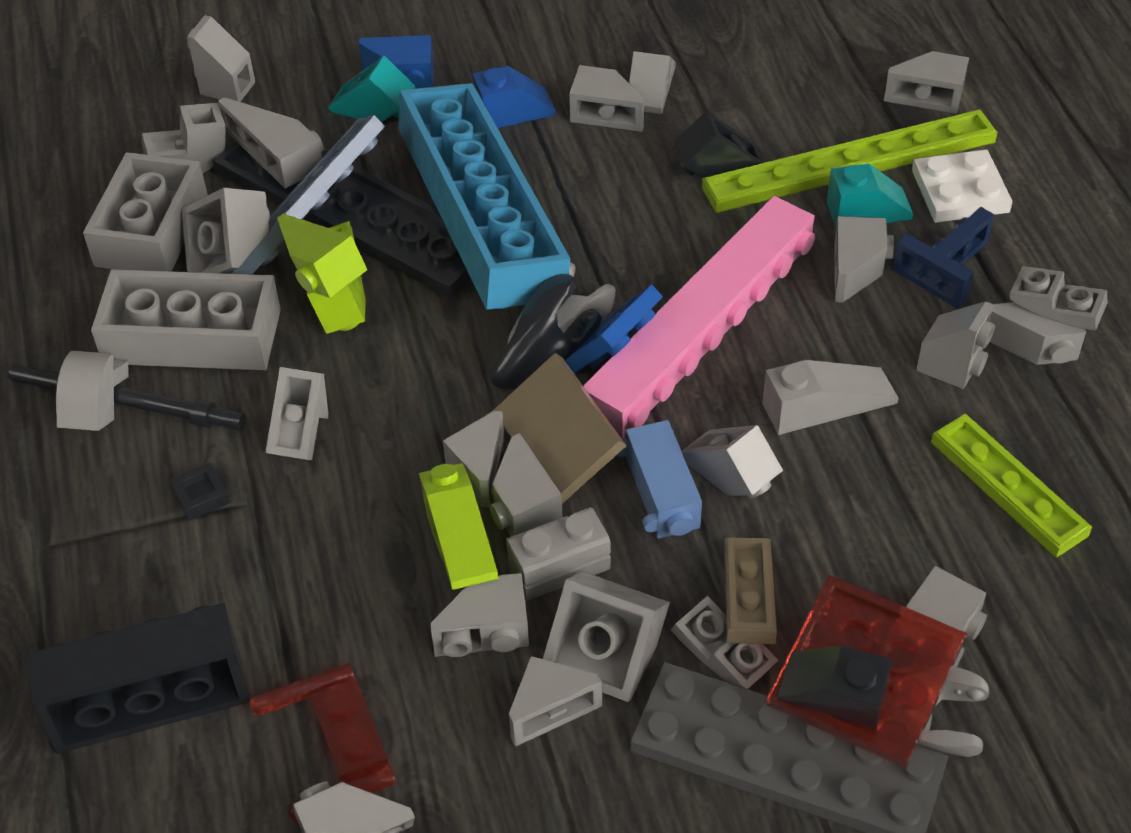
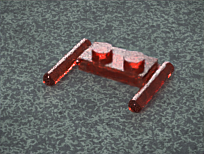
M350 663L251 699L250 708L255 715L259 716L310 698L340 781L370 793L396 785L392 768L388 763L386 753ZM301 799L289 803L287 807L288 817L294 822L298 821L294 814L293 804L301 801Z

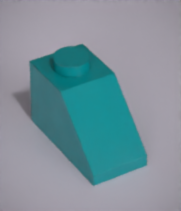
M383 55L342 85L328 106V109L332 113L357 119L375 115L382 123L392 115L395 118L399 117L400 90L414 89L415 85Z
M871 164L831 168L827 205L835 227L838 216L886 218V223L913 219V212L903 188Z

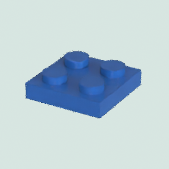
M651 284L613 311L600 324L597 330L564 361L574 373L588 364L592 369H595L609 355L613 357L631 341L628 336L635 329L637 331L640 330L656 315L652 308L663 296Z

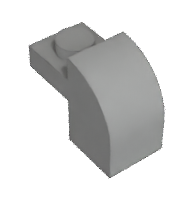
M218 103L180 106V130L142 133L144 154L199 161L202 173L211 169L214 166L212 160L225 149L226 126Z
M70 351L63 361L58 377L56 392L57 428L99 431L114 420V386L129 377L128 361L113 360V354Z

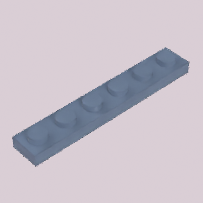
M375 115L355 121L270 215L269 232L238 269L226 274L252 275L260 265H267L278 255L280 249L277 246L284 240L277 217L286 214L302 219L310 209H317L328 199L330 194L327 190L335 182L338 183L344 180L354 169L353 161L359 155L362 156L368 153L377 144L378 139L376 136L385 126Z

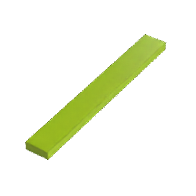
M979 109L702 178V189L714 211L719 213L770 200L773 196L782 197L829 185L831 168L871 164L881 172L912 164L914 159L948 155L995 143L998 132Z

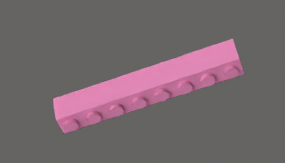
M773 196L631 338V341L583 386L621 439L626 437L627 429L642 426L647 420L650 411L659 401H666L672 394L675 385L684 375H691L696 369L699 360L709 350L713 351L718 347L723 335L733 325L737 326L742 322L747 310L756 301L760 302L765 298L770 286L778 278H784L787 275L792 263L801 254L806 255L810 251L815 240V234L812 233L813 214Z

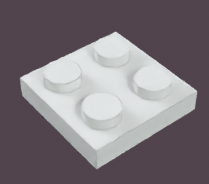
M988 149L914 159L912 172L935 223L959 220L963 217L968 218L980 207L985 208L994 215L1010 212L1012 199Z

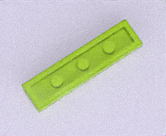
M966 413L933 433L931 443L1054 557H1059L1089 537L1092 526Z

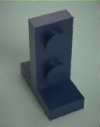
M983 207L978 208L968 218L963 217L957 223L952 233L945 239L939 238L932 247L906 233L897 241L892 270L959 309L968 301L974 272L964 267L963 264L988 243L994 214Z

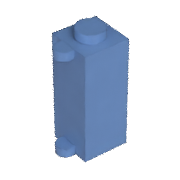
M666 420L627 429L626 438L622 439L626 447L617 456H626L648 513L642 520L645 531L655 532L658 539L671 535L680 536L689 533L691 530L699 529L701 525L702 500L669 421Z

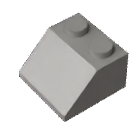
M222 188L181 208L187 272L226 274L238 269L269 232L270 212L267 207L265 192Z
M586 572L578 573L567 578L565 581L543 659L597 673L602 680V693L629 702L657 647L670 602Z

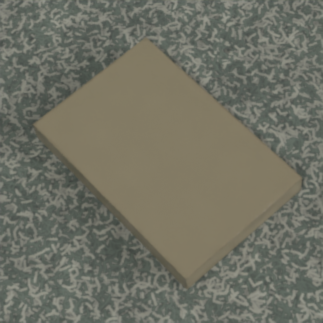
M556 353L493 410L502 412L503 426L511 437L518 433L521 434L562 494V504L626 447L624 441L570 367Z

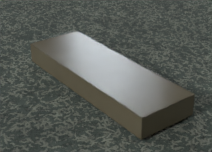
M727 537L724 539L727 643L776 644L777 630L771 540L768 538Z

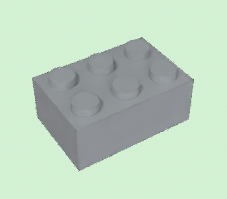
M126 152L83 232L94 267L115 270L172 272L185 245L181 208L208 196L200 162Z

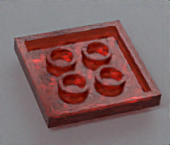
M828 575L766 698L767 705L907 769L965 642L967 633ZM843 645L893 659L890 683L877 729L778 701V694L791 652Z

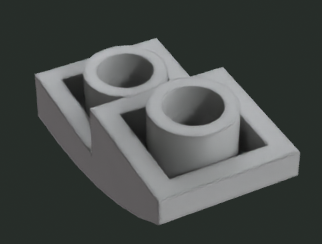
M1022 266L1010 291L1011 301L1033 313L1063 324L1095 331L1108 303L1107 290L1066 285L1063 271Z
M708 596L670 629L695 656L728 683L745 689L750 688L779 661L764 644L727 643L726 615Z

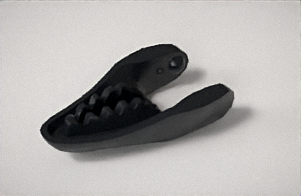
M555 275L538 286L523 308L510 342L492 371L491 381L495 387L508 389L523 383L554 353L563 359L570 356L600 326L602 316L597 309H589L577 317L564 333L558 327L557 312L576 288L577 282L572 275Z

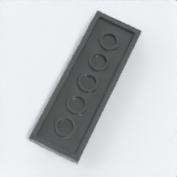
M666 662L663 664L634 732L630 751L865 833H926L949 757L948 755L806 708L778 701L776 698Z

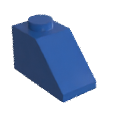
M431 35L359 38L362 70L384 55L415 85L414 89L434 86V59Z
M505 66L473 73V85L497 128L556 115L555 108L545 87L515 69Z

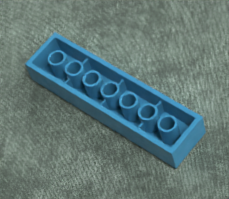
M473 83L400 90L398 129L486 310L526 305L534 291L546 280L555 275L569 274L571 258Z

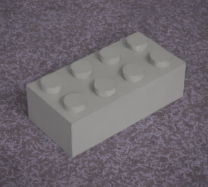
M111 269L91 328L99 353L113 354V360L128 361V365L266 370L281 311L274 275Z

